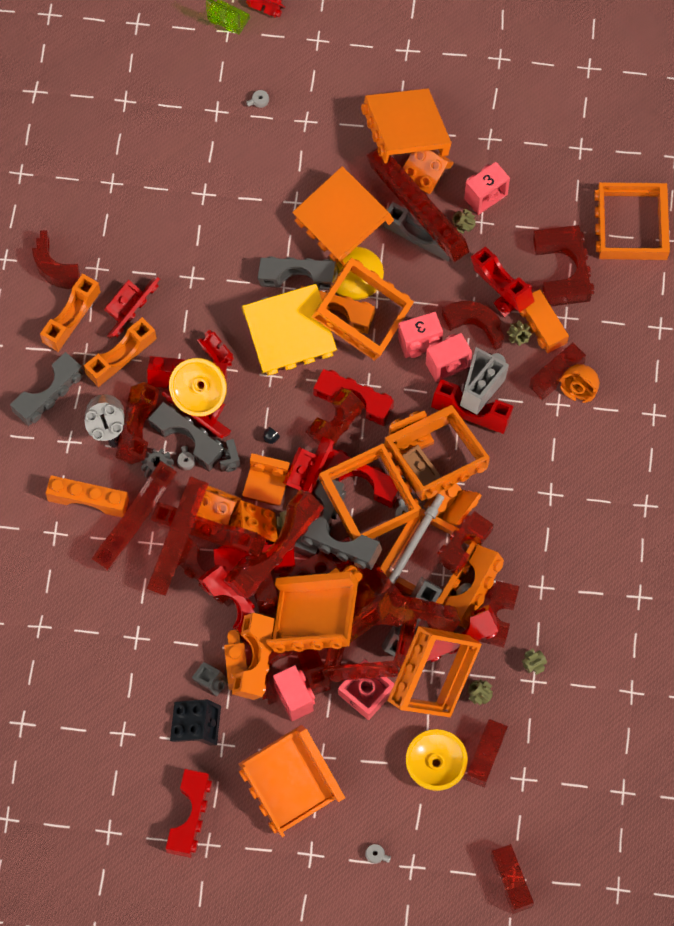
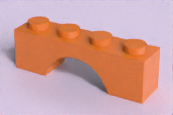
M82 273L73 286L70 298L62 312L56 318L50 319L41 331L40 336L43 344L57 352L60 351L100 294L99 282Z
M319 290L321 300L324 298L327 291L323 292ZM334 295L326 307L327 310L341 312L347 318L351 327L359 332L368 334L375 314V306H372V304L365 301H354L348 296Z
M142 317L128 328L124 338L113 349L104 354L98 353L84 365L86 375L99 388L157 339L155 329Z
M52 475L50 476L45 493L49 502L63 505L71 503L85 504L97 508L105 514L121 518L125 517L129 503L128 493L125 491Z
M477 545L469 560L475 571L474 582L463 594L449 597L441 612L448 622L466 629L468 628L471 612L477 610L483 604L485 595L493 586L497 573L503 567L504 559L498 552Z
M250 613L244 616L241 636L250 644L253 657L251 665L246 671L235 674L232 695L251 700L263 697L266 690L265 678L269 671L268 658L272 651L266 640L271 639L273 636L275 618L257 613Z

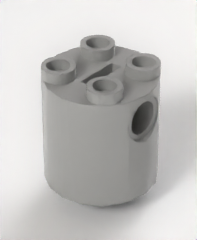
M103 394L92 398L88 403L84 420L85 428L95 440H112L122 432L125 414L120 400L112 395Z

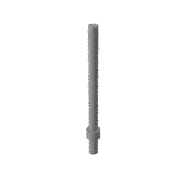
M437 494L432 505L427 507L424 513L425 517L379 594L381 597L387 598L431 520L436 518L438 508L444 500V496L441 494Z

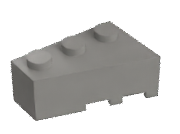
M476 347L460 406L477 415L505 381L509 364Z

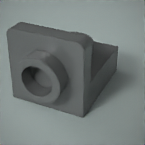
M234 439L226 441L227 448H224L227 460L220 461L221 471L232 472L241 467Z
M205 662L201 664L192 676L195 682L209 689L215 696H218L228 682V679L221 671Z

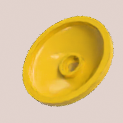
M356 247L343 259L344 263L351 257L359 260L364 267L376 272L383 279V265L372 251L363 247ZM338 262L337 266L339 269V274L343 266ZM349 271L336 294L341 297H351L353 300H361L370 297L377 290Z
M190 358L180 363L172 372L169 381V391L172 400L180 410L193 416H206L216 411L224 402L227 393V383L224 374L216 364L203 358ZM200 381L204 383V387H200Z
M434 729L425 731L415 737L407 749L406 767L409 775L419 786L428 790L441 791L453 787L462 779L467 768L468 757L463 743L454 734L445 730ZM437 760L440 762V765L434 766L432 762Z

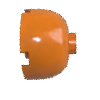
M576 364L569 367L560 379L562 392L571 400L576 401V398L583 400L582 403L592 401L600 385L599 377L595 370L584 364Z

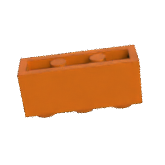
M539 289L532 293L535 302L521 311L520 315L526 318L527 324L530 326L529 330L536 334L539 346L542 349L544 348L548 354L567 344L569 335Z

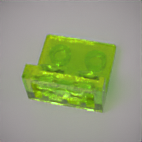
M206 0L207 19L212 24L220 25L227 31L239 35L249 21L250 14L222 0Z

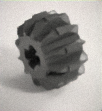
M153 448L152 454L146 452V458L141 459L143 464L141 470L145 471L144 476L146 478L151 476V481L158 477L159 481L162 482V476L169 478L168 472H173L174 468L171 465L174 464V460L170 458L169 452L164 454V449L161 448L159 452H156V449ZM161 463V466L158 464V467H154V464Z

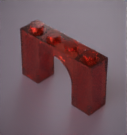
M579 225L534 230L533 243L536 256L561 253L570 257L577 269L567 279L543 282L542 293L550 306L590 302L591 296L594 294V285L589 280L591 268L586 264L588 252L586 248H583V243L585 242L584 232H580Z

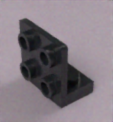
M208 699L175 702L170 741H201L210 746L217 745L221 705Z

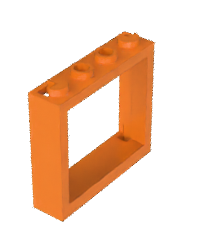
M599 182L598 190L594 191V201H598V206H595V218H598V224H595V235H599V241H596L595 250L599 252V259L668 260L670 243L667 183ZM604 196L658 197L659 248H606Z
M351 257L345 263L311 317L375 361L382 355L398 329L399 323L403 321L414 301L406 293L398 291L392 283L384 281L376 272L367 269L359 260ZM349 271L402 307L379 345L326 309Z
M452 405L385 437L384 441L385 448L389 449L393 454V462L395 465H399L403 476L421 501L434 497L442 490L452 488L454 484L460 481L468 480L476 473L484 472L489 465V455ZM450 423L476 460L423 486L398 448Z
M384 444L378 445L319 473V480L351 541L361 535L374 539L419 517V509L421 508L416 498L413 499L410 494L412 490L409 483L403 481L401 477L403 473L399 465L395 466L392 460L394 459L393 454L389 449L385 448ZM381 458L409 511L360 534L332 480Z
M419 509V517L407 522L378 571L379 579L387 582L399 556L420 521L425 517L424 513L426 510ZM436 516L435 519L431 520V525L470 545L440 597L432 607L441 611L452 591H456L462 582L459 579L462 574L466 575L471 567L469 560L477 545H479L480 540ZM398 577L394 587L411 595L416 585Z
M419 626L387 701L400 710L451 718L482 644L469 635ZM441 640L461 644L437 701L430 702L411 699L435 641Z

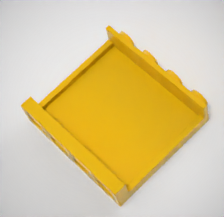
M317 284L242 306V312L249 327L262 374L267 373V376L277 374L278 369L284 367L286 370L296 368L297 363L304 362V365L315 362L314 358L322 356V359L334 356L333 353L337 351L331 330L311 317L322 301Z

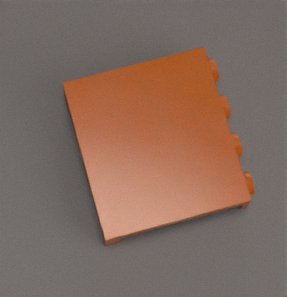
M429 88L365 96L364 103L361 105V111L366 116L367 126L372 131L373 141L378 146V154L382 156L384 164L388 162L389 155L438 149L441 157L449 155L452 142Z
M343 166L292 212L296 217L294 220L301 229L305 227L307 229L306 234L312 240L316 238L319 241L317 245L324 252L328 250L331 253L329 257L336 261V264L339 262L342 266L345 265L343 259L384 221L388 225L394 221L391 214Z
M351 571L276 578L275 586L280 590L274 633L273 639L266 640V643L274 652L283 653L292 650L300 652L306 649L321 650L323 648L339 649L350 646L358 580Z
M300 725L238 764L241 768L239 771L240 776L244 782L248 781L251 786L249 788L251 795L254 799L258 798L261 803L258 806L264 817L268 815L271 821L268 823L274 834L278 833L281 837L285 836L284 831L334 800L340 802L345 799L316 744L303 725Z

